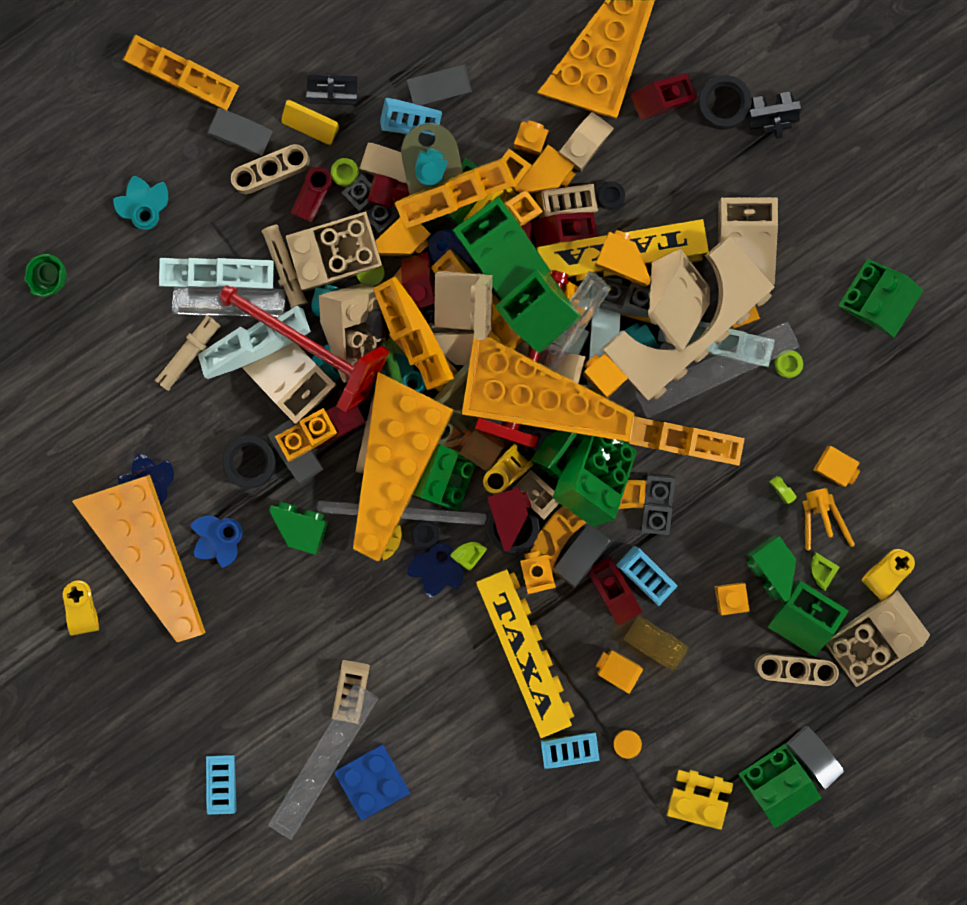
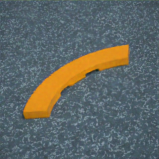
M628 480L619 509L644 508L647 481ZM560 507L544 524L530 552L541 550L542 555L548 554L553 573L556 560L563 546L586 522L566 507ZM540 566L533 567L532 575L535 577L541 576L543 573Z

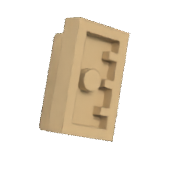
M438 271L435 274V327L474 330V339L486 340L491 331L492 275Z

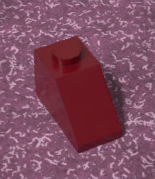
M688 74L655 81L631 94L635 110L639 114L641 121L662 115L698 99Z
M594 212L555 214L532 221L536 248L598 237Z
M429 252L401 260L402 286L420 312L435 308V273L431 269L432 262Z
M358 405L347 412L337 406L326 411L337 434L317 446V448L319 449L367 423Z
M520 487L487 497L504 552L511 549L528 516L527 508L532 507L527 491L521 492Z
M611 557L591 568L588 574L618 626L642 613L632 591Z

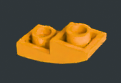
M324 408L300 420L299 424L278 434L275 438L288 462H291L337 434Z

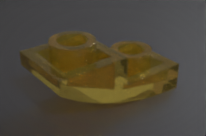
M643 616L637 617L624 637V640L672 671L676 670L689 649L687 645L670 633L662 631Z

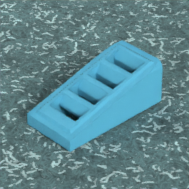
M385 98L380 125L383 131L407 134L415 127L413 125L415 115H419L418 125L425 123L426 117H431L430 123L440 124L442 112L397 99ZM392 111L397 112L395 120L391 119ZM404 113L408 114L406 123L402 122ZM429 130L422 131V133L434 135V133Z
M633 546L616 564L617 568L658 606L678 586L636 546ZM640 558L641 560L631 570H629V568ZM646 565L649 566L639 578L636 577ZM654 573H656L657 576L652 580V582L648 586H646L645 583L647 582V580ZM662 580L666 582L656 594L652 592Z
M596 732L540 739L544 769L600 761ZM584 740H589L591 754L589 756H585ZM572 742H578L580 757H574ZM567 743L568 758L563 759L561 744ZM556 745L557 760H552L550 746Z
M235 755L206 756L207 814L209 815L234 814L237 811ZM229 764V770H213V765ZM229 776V781L214 782L213 777ZM214 788H229V793H214ZM229 799V804L214 805V800Z

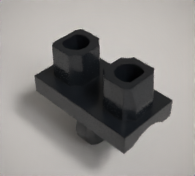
M307 74L306 103L357 105L358 77Z
M790 91L778 94L776 96L777 105L767 106L766 97L763 96L751 99L752 103L749 112L750 130L763 128L764 133L774 131L775 138L780 139L783 135L782 130L791 129V123L800 121V101L795 102Z

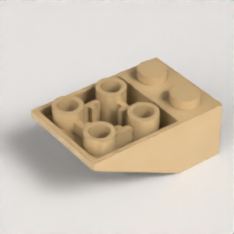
M721 198L718 201V243L725 237L731 236L766 278L775 285L778 198Z
M367 212L286 236L301 290L305 292L382 266Z
M682 249L652 262L650 275L651 291L649 292L650 309L648 310V315L653 324L659 325L663 330L666 341L669 344H673L679 353L685 349L710 304V287Z
M362 283L319 295L320 323L331 352L353 366H356L361 357L382 346L383 342L386 341V337H374L367 331L366 322L369 314L373 310L381 308L374 293V287ZM339 371L342 382H348L349 376Z
M294 342L242 367L295 424H299L300 420L306 418L338 387Z
M896 590L886 599L880 600L837 631L826 643V646L854 685L858 687L921 648L930 634L899 591Z

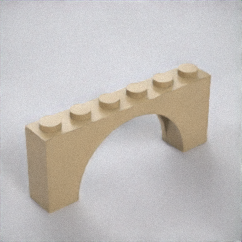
M731 236L725 237L705 255L716 274L719 289L718 304L714 317L708 327L700 336L688 343L682 352L679 353L676 348L654 349L635 341L625 331H620L600 349L628 377L627 381L644 400L649 401L652 398L655 401L667 391L664 387L672 379L675 382L681 379L688 372L686 367L693 360L696 363L701 361L709 353L707 348L713 342L717 344L722 342L730 334L728 329L733 324H742L750 317L749 310L756 304L760 307L772 297L769 292L775 288Z

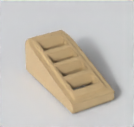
M594 184L545 190L535 195L536 203L543 211L539 215V219L555 214L598 212ZM580 192L585 194L587 207L582 208ZM569 194H573L575 209L571 208ZM558 196H562L564 208L562 211H560ZM549 197H550V200H551L552 212L550 211V205H549V199H548Z
M348 660L342 661L332 719L359 723L370 665ZM346 673L362 676V678L346 675ZM344 683L360 685V689L346 687L343 685ZM342 694L358 697V700L342 698L341 696ZM339 706L355 707L356 711L339 709Z

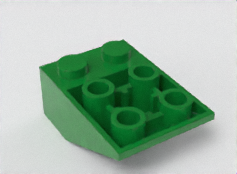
M497 197L453 229L456 238L483 275H492V287L501 299L505 298L536 269L545 273L551 272L500 197Z
M586 435L561 473L553 499L592 527L615 520L637 450L625 441Z

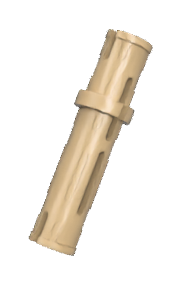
M273 225L263 229L261 232L264 235L280 277L278 282L280 286L284 287L291 309L295 306L300 307L307 304L308 302L301 290L297 273L294 270L280 234L279 226Z
M206 315L193 334L189 333L186 338L188 340L155 381L169 391L201 350L204 351L207 346L205 344L221 325L209 315Z

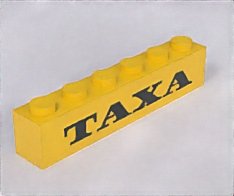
M703 219L624 232L631 236L630 241L636 243L647 270V265L679 249H682L691 263L702 261V256L709 252ZM607 235L540 246L536 249L551 270L548 274H552L553 270L568 274V278L576 277V282L593 279L592 274L602 272L604 277L615 276V274L595 266Z
M505 569L476 581L540 738L572 726L570 719L574 717L569 702L563 703L559 693L564 690L558 676L552 677L548 669L553 664L547 650L541 652L537 641L542 640L537 625L531 626L527 615L531 614L526 599L520 600L516 589L521 587L515 572L509 574L508 570Z

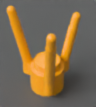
M827 488L806 493L807 500L802 501L805 511V549L807 551L811 549V509L813 514L821 513L827 535L830 538L833 537V532L827 511L831 509L849 546L853 547L854 542L834 503L833 495H829Z

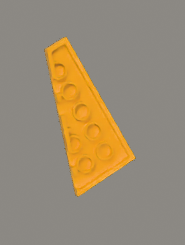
M605 0L537 94L617 120L655 0Z
M487 336L486 340L474 339L473 337L462 410L463 415L630 442L634 412Z
M380 372L377 373L353 545L354 550L376 561L381 560L454 412V409Z
M150 475L73 500L74 505L175 641L180 642L204 634L205 629Z

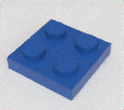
M384 744L334 771L361 821L410 794L406 783Z

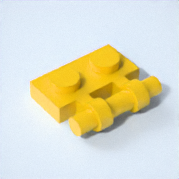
M678 770L676 781L686 783L685 789L673 788L666 815L722 830L728 802L718 799L720 792L731 794L733 783L725 782L723 778L717 776L710 778L698 775L699 772L694 770L689 772ZM695 786L710 789L709 796L693 793Z

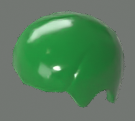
M40 254L33 257L26 265L24 281L29 286L31 294L48 297L57 294L65 286L67 271L62 261L55 255Z

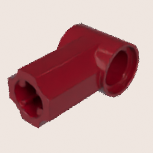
M314 167L309 170L290 213L313 223L333 183L329 171L322 167ZM319 172L324 173L327 177L326 184L321 188L314 187L312 184V177Z
M375 174L367 201L387 208H396V201L410 196L407 185L400 184L397 179Z

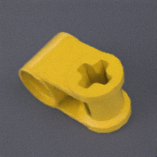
M516 444L507 450L483 477V487L488 493L500 494L534 464L532 461H527L517 450L518 446ZM511 457L520 465V467L511 459ZM498 474L502 477L503 486L500 489H492L488 485V477L490 475Z
M893 549L878 564L872 567L861 581L883 601L912 572L915 565L914 558L903 549ZM896 557L904 558L903 563L905 566L903 568L895 567L897 565Z
M82 580L71 582L63 590L66 621L70 636L99 631L98 616L89 585ZM75 586L78 591H83L79 601H77L76 596L71 597L70 592L75 590Z

